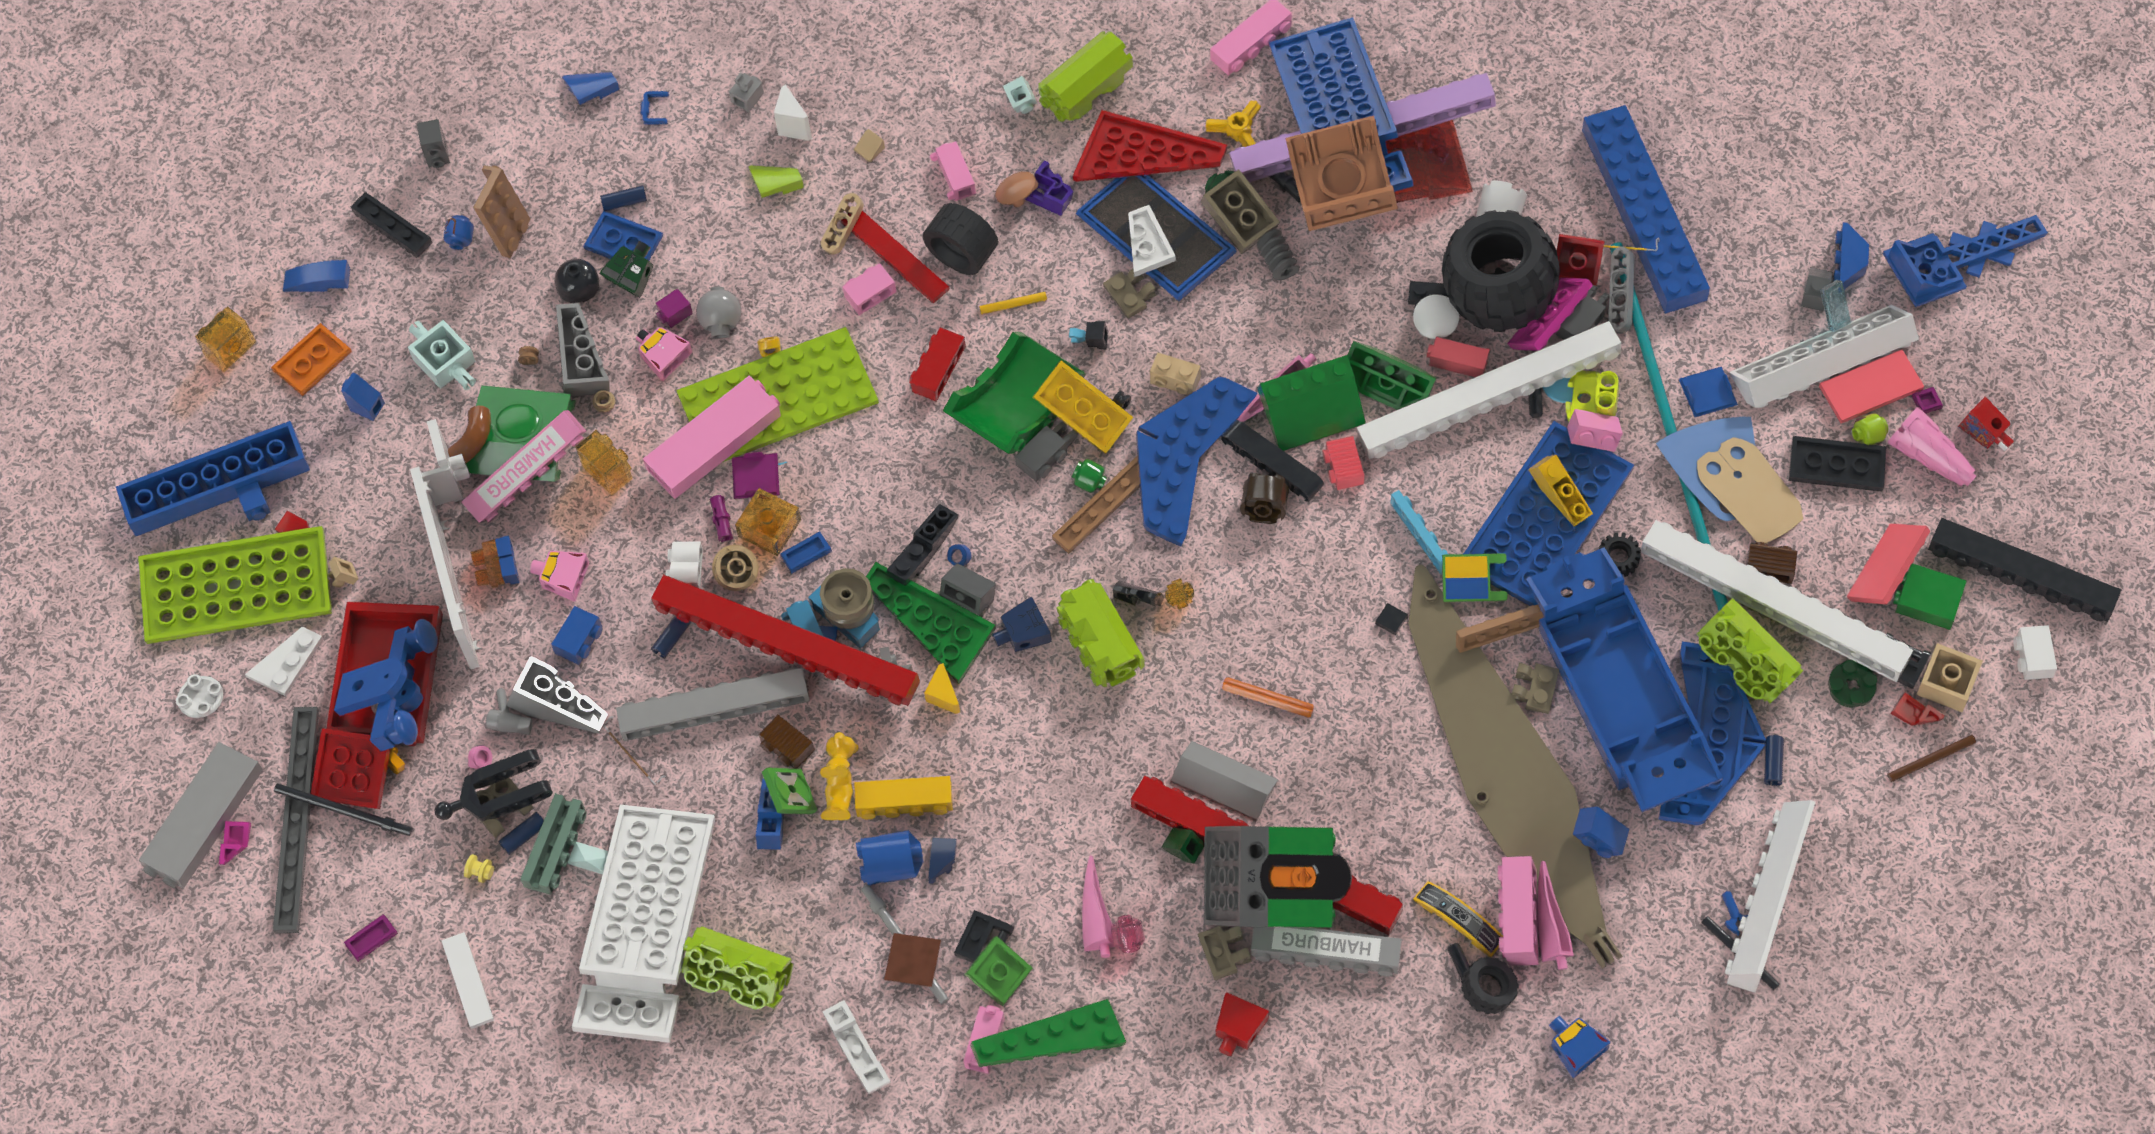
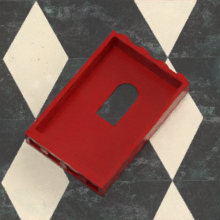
M369 602L346 603L326 729L371 735L376 715L371 706L341 716L334 711L342 675L388 659L395 630L407 626L414 630L417 620L425 619L435 628L438 644L432 653L421 651L415 654V659L407 660L415 668L413 681L420 687L423 700L418 708L409 712L416 721L418 735L413 744L406 746H416L417 743H424L443 619L440 606Z

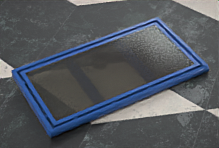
M1138 175L1115 178L1076 211V215L1133 262L1128 213L1149 205L1176 256V261L1146 272V274L1178 301L1183 299L1236 253V248L1150 176Z

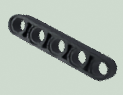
M1235 420L1221 436V440L1225 445L1229 444L1233 447L1232 450L1243 458L1246 456L1251 460L1250 463L1260 470H1266L1269 476H1283L1289 490L1297 496L1301 495L1304 497L1306 502H1309L1324 485L1323 480L1316 473L1239 420Z

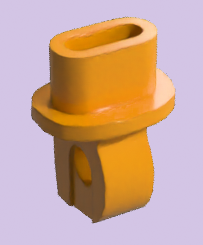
M393 747L390 749L388 767L397 775L405 769V763L397 755L398 748Z

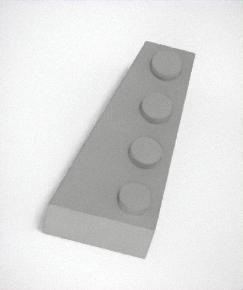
M579 303L556 305L564 393L571 394L572 397L595 395L601 390L610 392L609 378L605 373L603 363L598 355Z

